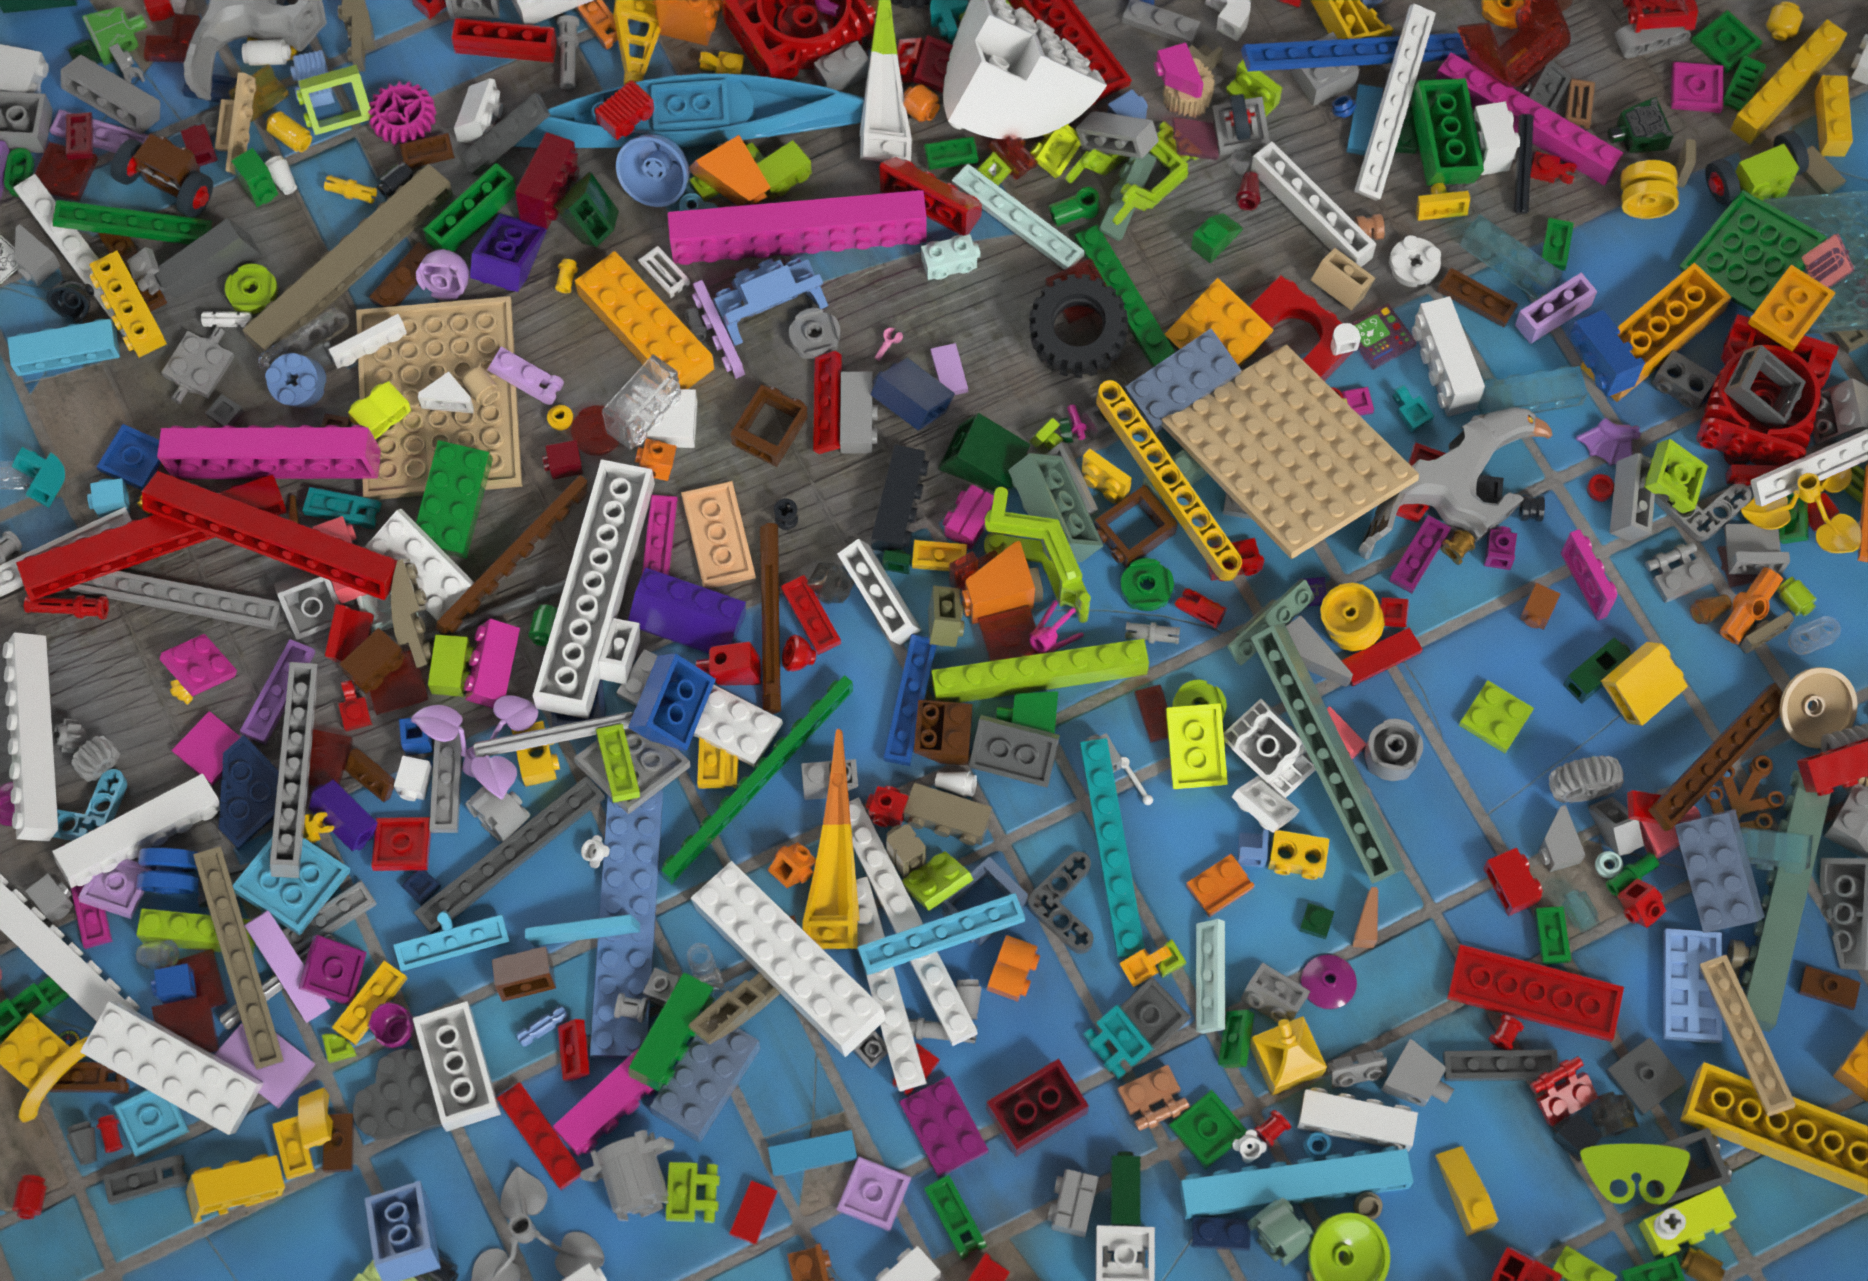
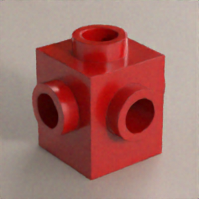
M877 786L875 794L870 793L866 803L870 820H873L872 822L880 827H888V825L892 827L901 826L909 796L900 793L897 788L885 786L884 788Z
M1638 878L1617 895L1624 908V916L1633 924L1637 923L1648 928L1667 911L1662 902V894L1654 886Z

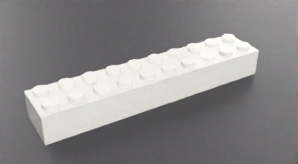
M601 460L534 689L533 699L536 709L589 719L600 680L599 659L613 618L617 619L655 485L652 469Z

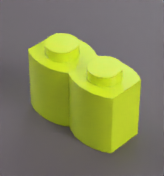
M388 381L384 384L376 385L369 397L355 401L351 405L348 414L354 425L368 427L373 437L377 439L390 426L407 416L411 408L406 398Z

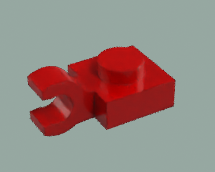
M922 38L899 40L897 57L900 75H903V83L913 81V65L918 64L924 43Z
M352 680L341 682L346 702L338 705L345 731L372 725L366 698H357Z

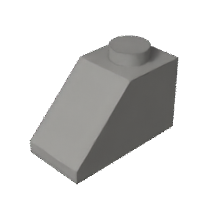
M19 224L16 227L14 260L19 267L17 272L25 281L31 280L39 286L61 265L55 254Z
M1610 797L1588 806L1589 812L1605 843L1619 856L1630 854L1635 849L1644 846L1639 821L1628 819V809L1615 798Z
M1566 805L1559 808L1539 849L1540 860L1543 865H1547L1549 872L1580 864L1585 857V852Z

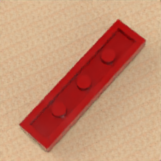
M837 351L815 357L813 451L818 454L840 448L842 354Z
M521 1082L497 1097L500 1105L560 1191L581 1177L582 1169Z

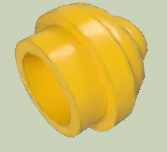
M178 680L171 681L172 688L169 689L171 695L177 697L180 701H184L185 704H190L193 697Z

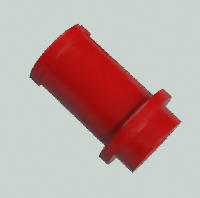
M115 1115L99 1118V1124L96 1127L101 1131L105 1152L112 1153L123 1149L117 1126L120 1123L119 1119H116Z

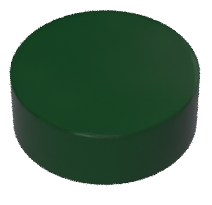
M1069 417L1061 418L1058 421L1063 443H1073Z

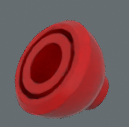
M794 634L789 637L782 653L784 669L794 672L804 669L807 665L812 666L816 660V650L811 649L809 643L801 636Z

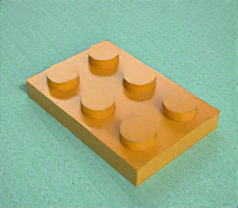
M1790 265L1751 316L1748 324L1790 351H1793L1836 292L1793 265Z

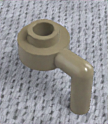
M1731 939L1727 949V957L1739 981L1740 968L1749 959V947L1745 946L1743 940Z

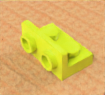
M1068 124L1043 135L1044 138L1041 143L1037 142L1029 153L1032 155L1027 162L1030 166L1037 163L1054 178H1058L1081 145L1077 131Z

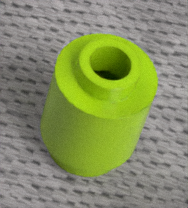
M1794 577L1787 579L1776 590L1780 594L1779 598L1795 616L1800 614L1806 616L1816 607L1814 602L1817 598L1800 580H1796Z

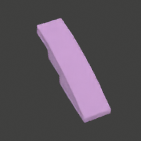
M269 910L244 925L306 1023L331 1008L325 998L298 989L305 966Z

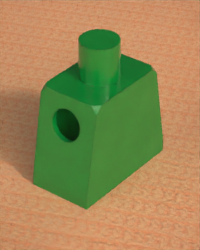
M1058 692L1016 694L1014 696L1013 708L997 707L996 719L1055 734Z

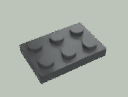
M981 715L969 768L1048 788L1060 735Z

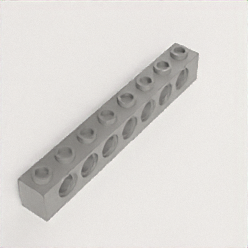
M290 662L270 857L271 877L299 878L318 683L317 664Z

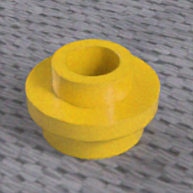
M557 405L549 410L547 421L553 429L565 430L573 422V413L569 407ZM559 414H564L562 419L555 418Z

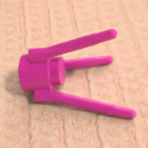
M1057 600L1052 602L1035 630L1029 634L1031 637L1030 644L1035 651L1040 654L1054 652L1084 636L1080 632L1056 643L1058 638L1056 630L1076 611L1075 608H1071L1052 627L1047 626L1045 628L1046 622L1058 604Z

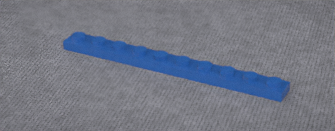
M1469 33L1429 35L1421 62L1445 61L1450 53L1463 60L1472 59L1476 52ZM1400 36L1244 44L1241 53L1247 72L1392 64Z

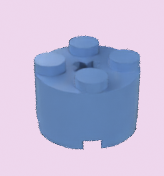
M297 353L284 354L278 357L266 371L265 377L269 392L282 404L293 407H309L317 403L324 394L326 373L319 362L310 357Z

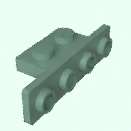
M1147 153L1143 158L1129 157L1119 173V182L1114 186L1110 194L1111 200L1099 226V231L1117 241L1123 238L1136 207L1129 212L1119 225H1115L1112 220L1125 205L1120 191L1127 183L1131 185L1136 184L1144 188L1156 161L1154 156Z
M1300 579L1278 600L1272 599L1236 632L1237 637L1228 645V649L1238 665H1243L1257 652L1251 639L1252 636L1272 625L1285 624L1286 626L1314 600L1315 597L1306 580Z

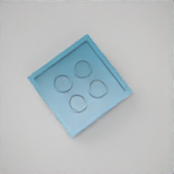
M271 838L233 884L234 892L261 911L266 912L269 910L275 920L300 936L348 876L350 868L303 838L299 878L271 877Z

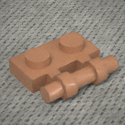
M1168 1064L1117 1088V1092L1129 1115L1140 1111L1143 1116L1134 1121L1138 1131L1147 1127L1152 1129L1158 1126V1122L1168 1117L1175 1118L1181 1115V1111L1189 1108L1185 1097L1176 1102L1172 1098V1095L1179 1093L1181 1089ZM1160 1101L1164 1102L1165 1107L1155 1112H1152L1149 1106Z

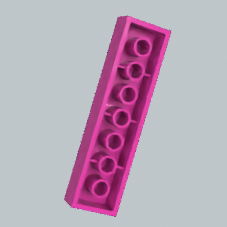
M228 425L222 428H210L208 426L184 428L182 426H172L171 428H161L157 457L169 474L178 479H256L272 474L275 479H378L381 449L369 428L362 425H353L351 427L328 425L325 428H314L309 425H302L299 428H288L283 425H277L274 428H262L256 425L249 426L248 428H236Z

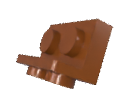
M820 1243L815 1244L814 1248L787 1254L793 1281H835L834 1278L828 1279L826 1268L831 1267L828 1249L822 1251Z

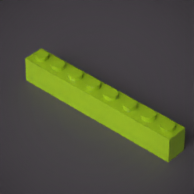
M1137 639L932 670V687L935 701L963 703L1143 676L1148 673L1149 660L1145 639Z

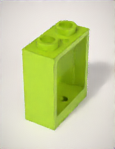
M357 64L298 81L300 90H296L300 105L305 104L307 112L303 113L307 128L313 127L315 135L368 121L373 117L368 113L371 109ZM352 82L360 109L317 121L309 93Z

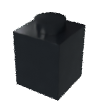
M1576 1113L1571 1119L1565 1116L1555 1127L1558 1134L1553 1139L1580 1162L1582 1160L1580 1151L1594 1146L1603 1136Z

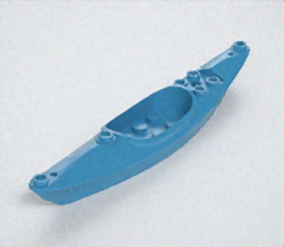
M692 74L669 76L635 82L653 98L655 110H653V114L648 120H641L637 123L632 133L626 137L622 136L615 140L611 134L597 123L595 109L623 87L619 86L577 98L548 109L550 116L514 146L538 148L546 132L574 141L575 148H622L631 139L645 134L662 135L674 141L679 147L724 144L738 135L742 140L861 123L864 97L822 86L752 75Z

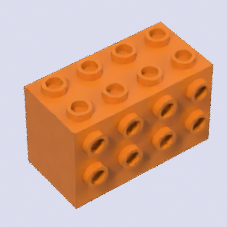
M653 0V5H656L655 18L658 19L659 28L661 29L660 35L707 46L715 29L718 14L722 9V0Z

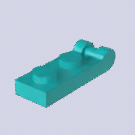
M309 487L302 511L304 515L328 520L343 516L345 523L360 525L366 529H375L377 523L375 519L376 513L380 512L382 503L374 499ZM360 508L366 509L365 515L358 514Z

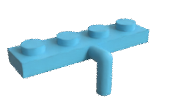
M444 910L437 917L438 922L441 923L442 931L394 944V949L400 971L402 972L506 943L510 940L502 914L453 927L449 912Z

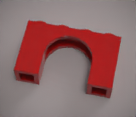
M1282 275L1249 306L1271 328L1280 321L1291 318L1304 320L1315 328L1320 341L1305 356L1303 361L1324 382L1354 352L1339 355L1332 354L1331 341L1334 330L1343 323L1337 319L1333 312L1322 308L1314 297L1303 293L1292 280H1287Z

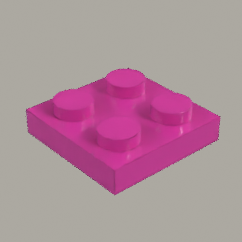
M205 634L162 652L159 659L192 697L234 678L237 672L236 668Z

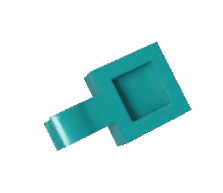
M1404 385L1395 389V394L1392 397L1401 406L1398 408L1397 413L1411 432L1434 419V414L1421 396L1413 399Z

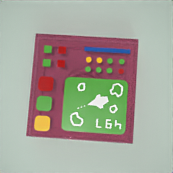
M1388 303L1351 323L1358 329L1361 336L1358 350L1372 370L1416 347V340Z

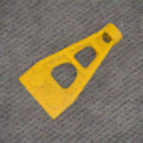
M614 0L613 16L624 68V85L629 83L630 80L634 82L644 81V75L661 31L658 19L655 18L656 5H653V0ZM628 19L648 23L647 35L645 37L632 35L629 32ZM629 44L644 47L642 59L630 56Z

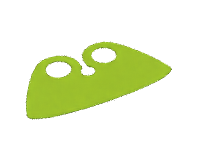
M1606 1144L1591 1146L1580 1151L1583 1164L1598 1190L1607 1200L1617 1204L1626 1203L1634 1196L1635 1183L1631 1178L1633 1173H1639L1642 1177L1639 1182V1191L1644 1200L1651 1204H1664L1676 1192L1690 1159V1153L1685 1150L1653 1144ZM1620 1179L1627 1184L1628 1192L1625 1196L1615 1197L1610 1192V1184L1613 1180ZM1651 1180L1662 1182L1665 1188L1664 1194L1659 1198L1651 1197L1646 1190L1648 1182Z

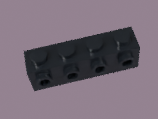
M900 445L894 446L871 536V549L883 552L894 549L904 551V547L910 546L912 532L909 531L910 523L915 524L918 508L914 506L916 499L921 500L924 485L920 484L922 476H927L930 462L926 461V451Z

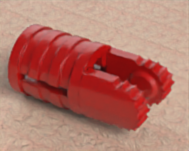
M1185 588L1182 592L1183 597L1178 598L1174 603L1176 608L1217 629L1227 612V607L1221 606V604L1208 599L1206 596L1190 588Z

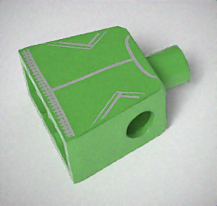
M122 7L82 16L104 66L114 62L109 47L118 43L123 52L126 50L131 52L139 46L134 33L147 28L142 14L127 19Z

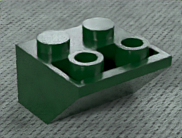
M588 172L554 204V207L582 244L597 247L615 229L619 210L591 172Z

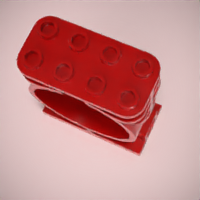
M722 0L724 23L759 76L790 80L798 76L800 69H814V62L820 57L830 55L846 44L858 41L861 46L862 37L864 36L869 41L873 40L876 13L871 5L867 6L864 0H829L842 6L841 15L838 18L836 17L838 24L833 28V16L820 12L814 0ZM776 4L781 9L778 16V31L774 28V22L778 15V10L775 8Z
M1737 314L1723 345L1721 360L1725 367L1719 372L1711 389L1696 440L1703 448L1716 449L1725 452L1728 456L1731 455L1735 458L1748 456L1747 459L1755 465L1784 466L1806 455V448L1809 445L1810 435L1814 428L1813 423L1820 403V390L1829 377L1839 346L1804 335L1795 349L1790 351L1749 325V317ZM1759 345L1764 346L1806 381L1801 391L1802 396L1795 403L1789 421L1784 425L1772 428L1766 427L1724 392L1744 350ZM1760 370L1750 387L1752 392L1772 408L1782 389Z

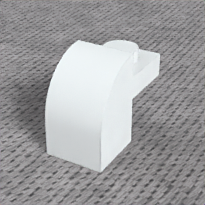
M1206 0V5L1221 12L1218 16L1216 30L1238 41L1248 25L1251 8L1250 0Z

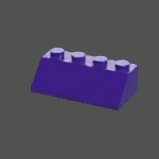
M645 567L634 595L628 621L639 623L641 631L709 654L711 647L734 644L746 615V602Z

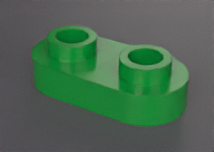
M16 148L7 156L4 185L8 193L15 197L19 196L13 187L31 177L34 173V158L30 151L25 148Z

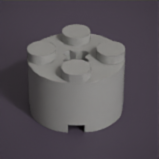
M1388 719L1372 730L1365 747L1364 755L1369 772L1388 781L1407 779L1413 773L1423 752V740L1421 735L1414 729V726L1407 721L1401 719Z
M482 786L465 803L474 818L478 817L482 822L481 826L500 842H504L530 817L528 811L521 806L522 800L513 791L509 794L506 792L504 798L500 799Z

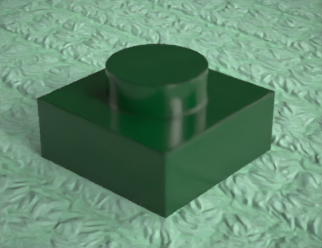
M897 549L892 551L885 550L883 556L884 570L909 575L911 555Z
M1308 903L1299 931L1326 940L1335 911Z

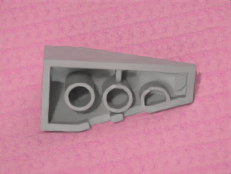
M1821 858L1820 888L1822 895L1826 897L1828 906L1826 913L1828 919H1831L1834 930L1833 941L1840 969L1868 970V858Z

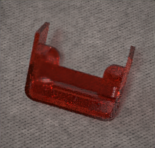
M1523 0L1524 4L1517 9L1515 14V21L1519 31L1500 47L1489 22L1458 26V32L1471 63L1506 87L1521 86L1570 44V30L1557 0Z

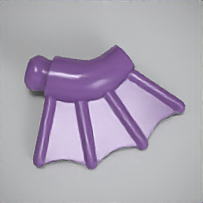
M1606 417L1597 427L1577 436L1576 440L1586 445L1590 456L1601 457L1609 466L1617 464V461L1633 455L1632 439H1639L1641 432L1639 433L1640 427L1638 425H1616Z

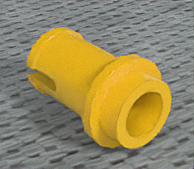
M562 259V262L558 264L560 270L555 289L561 293H571L574 274L578 272L577 263L571 259Z

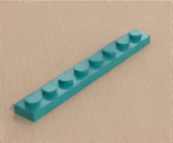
M1103 738L1080 742V750L1117 959L1131 957L1145 949L1108 740Z

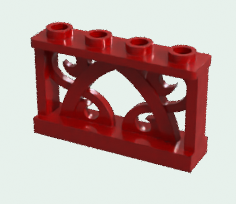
M1623 0V6L1628 8V22L1633 25L1635 33H1640L1641 30L1674 27H1684V30H1695L1698 15L1695 0H1669V2L1666 0ZM1643 9L1649 10V14H1643Z

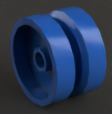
M171 848L140 849L138 864L143 868L155 871H143L137 874L136 889L164 895L198 893L199 878L193 874L183 872L198 870L193 854L199 852Z

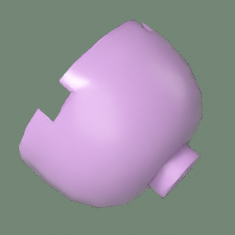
M444 249L435 250L426 255L416 271V280L423 290L427 288L432 291L431 296L444 301L456 300L460 294H463L468 285L469 270L466 262L458 254Z

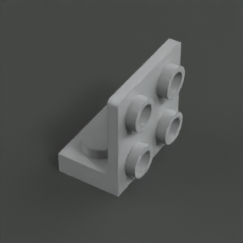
M1753 524L1725 525L1724 532L1729 574H1759L1764 567H1767L1782 575L1790 563L1789 552H1781L1778 529L1767 530Z

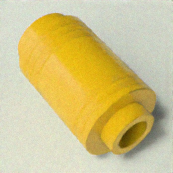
M279 111L272 113L266 121L267 132L293 151L304 152L312 142L310 131L285 113Z

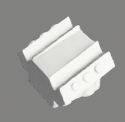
M1262 699L1257 701L1223 733L1224 741L1232 750L1285 798L1316 770L1298 733Z

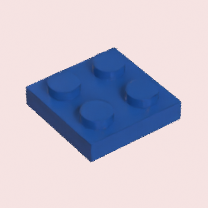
M122 424L98 463L97 469L99 472L115 479L122 478L124 483L143 490L161 465L157 457L160 440Z

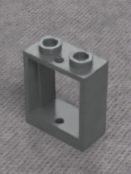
M1759 345L1744 350L1724 392L1766 427L1772 428L1784 425L1789 421L1795 403L1802 396L1801 391L1806 381L1764 346ZM1759 370L1782 388L1773 408L1750 390Z
M1709 1128L1659 1144L1681 1148L1701 1141L1717 1178L1680 1192H1675L1670 1200L1660 1204L1662 1209L1687 1201L1718 1186L1725 1188L1732 1182L1730 1166L1726 1161L1722 1160L1719 1153L1720 1143L1717 1137L1711 1134ZM1651 1180L1657 1198L1661 1197L1665 1191L1664 1185L1659 1180Z

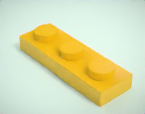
M383 961L333 1025V1030L356 1046L369 1029V1020L372 1012L380 1004L392 1000L408 979L406 975L386 961Z

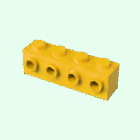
M118 251L90 263L89 265L93 273L89 277L96 289L102 288L104 294L100 295L107 310L113 309L115 315L111 316L118 331L124 329L127 336L122 338L129 352L135 350L140 358L166 345L163 334Z

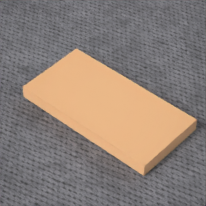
M729 481L681 492L703 587L711 589L755 579L754 567L733 482Z

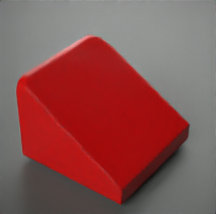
M1823 492L1820 495L1821 502L1827 517L1831 521L1840 511L1828 495ZM1813 502L1807 504L1808 525L1815 532L1826 523L1822 518L1817 503Z

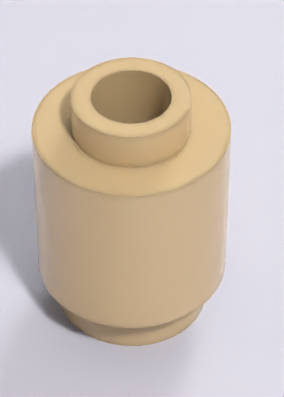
M472 367L464 373L462 384L478 403L487 406L499 397L498 386L482 367Z

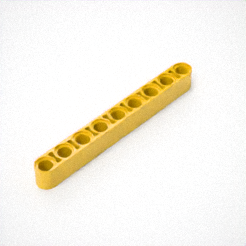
M1112 380L1103 382L1098 389L1096 397L1098 408L1216 576L1223 581L1233 580L1242 565L1241 556L1122 387ZM1111 393L1115 399L1108 400L1103 394ZM1126 414L1130 419L1123 421L1117 415ZM1141 435L1144 441L1138 442L1132 436ZM1150 455L1156 456L1159 462L1152 463L1147 457ZM1170 477L1174 480V483L1167 484L1162 478ZM1185 498L1188 500L1189 504L1181 505L1178 503L1177 499ZM1199 519L1204 523V526H1195L1192 520ZM1214 540L1220 547L1212 548L1207 544V541ZM1230 562L1234 565L1235 569H1225L1222 563Z

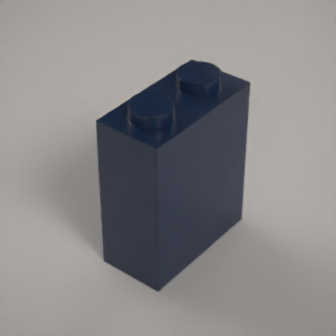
M909 358L899 363L895 362L885 372L880 371L873 380L874 387L870 394L918 431L945 414L955 395L953 391Z

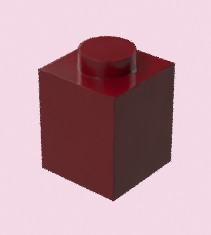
M205 123L192 125L180 131L185 147L193 152L199 167L218 161Z
M577 440L545 446L547 455L542 456L545 472H551L552 480L583 474Z

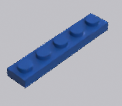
M911 634L884 753L885 762L905 766L911 765L915 743L918 700H925L937 649V645L929 644V637Z

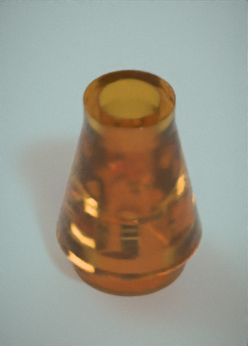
M1726 594L1698 599L1691 605L1690 613L1697 624H1709L1726 610L1731 609L1732 602Z

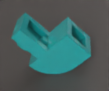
M968 0L931 1V28L938 26L940 36L945 37L949 44L954 43L958 31L955 21H959V15L966 11L969 5Z
M21 447L11 467L34 479L26 496L50 508L64 483V466L59 458L51 452L45 460L36 452Z

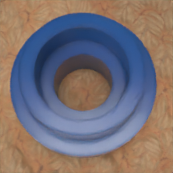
M1349 95L1341 96L1334 100L1332 103L1333 115L1345 118L1353 114L1354 109L1357 107L1355 100L1351 99Z

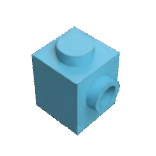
M107 478L101 479L96 483H90L91 493L87 494L90 509L95 510L99 518L123 507L127 509L128 513H131L128 488L122 478L114 480Z

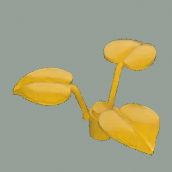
M1851 468L1821 481L1813 473L1801 475L1797 481L1798 490L1793 492L1794 496L1789 504L1786 496L1764 506L1756 505L1755 498H1753L1745 507L1741 508L1742 515L1751 524L1762 529L1775 530L1784 527L1790 522L1791 515L1789 509L1794 507L1797 499L1800 497L1801 500L1807 503L1816 502L1826 523L1816 531V541L1820 548L1830 553H1848L1858 550L1861 545V529L1856 520L1849 515L1838 514L1830 521L1820 497L1824 489L1830 493H1837L1846 489L1852 480Z

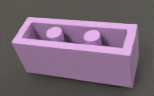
M1580 273L1522 309L1515 326L1528 342L1532 344L1592 306L1597 290Z

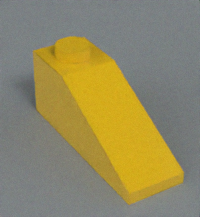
M1463 1146L1436 1154V1160L1466 1236L1493 1228L1499 1221L1488 1192Z

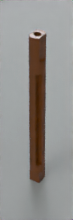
M767 523L760 527L762 707L764 711L774 715L781 712L778 525Z

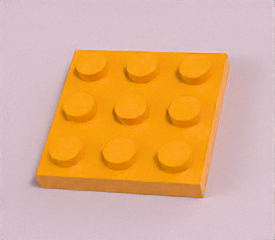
M1217 278L1165 333V336L1181 349L1212 328L1240 367L1274 330Z

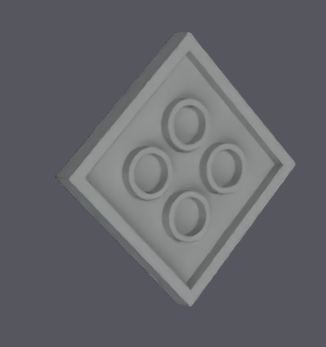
M628 728L624 730L640 797L616 803L627 814H630L690 768V761L678 749L647 740ZM596 740L574 757L575 764L611 797L599 743Z

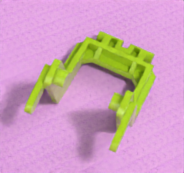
M1166 121L1162 122L1158 128L1160 130L1157 133L1159 142L1149 152L1170 170V174L1151 191L1136 184L1131 185L1127 183L1124 185L1120 193L1123 195L1122 201L1125 205L1113 218L1112 222L1115 225H1119L1134 207L1143 211L1148 208L1152 209L1188 177V163L1186 161L1190 158L1197 160L1201 155V152L1186 139L1178 143L1177 141L1181 135ZM1093 149L1091 152L1087 150L1068 173L1065 180L1068 183H1072L1084 168L1106 176L1128 156L1108 155L1097 149Z
M998 487L994 493L992 510L988 511L985 517V529L991 532V534H988L985 538L984 552L987 555L997 556L1014 542L1020 541L1026 560L1042 564L1059 606L1069 605L1074 607L1078 621L1081 623L1087 622L1091 596L1088 594L1082 581V573L1059 520L1005 512L1008 491L1004 487ZM1009 534L1029 538L1043 539L1045 546L1048 550V553L1051 557V560H1049L1043 552V546L1041 541L1004 535Z

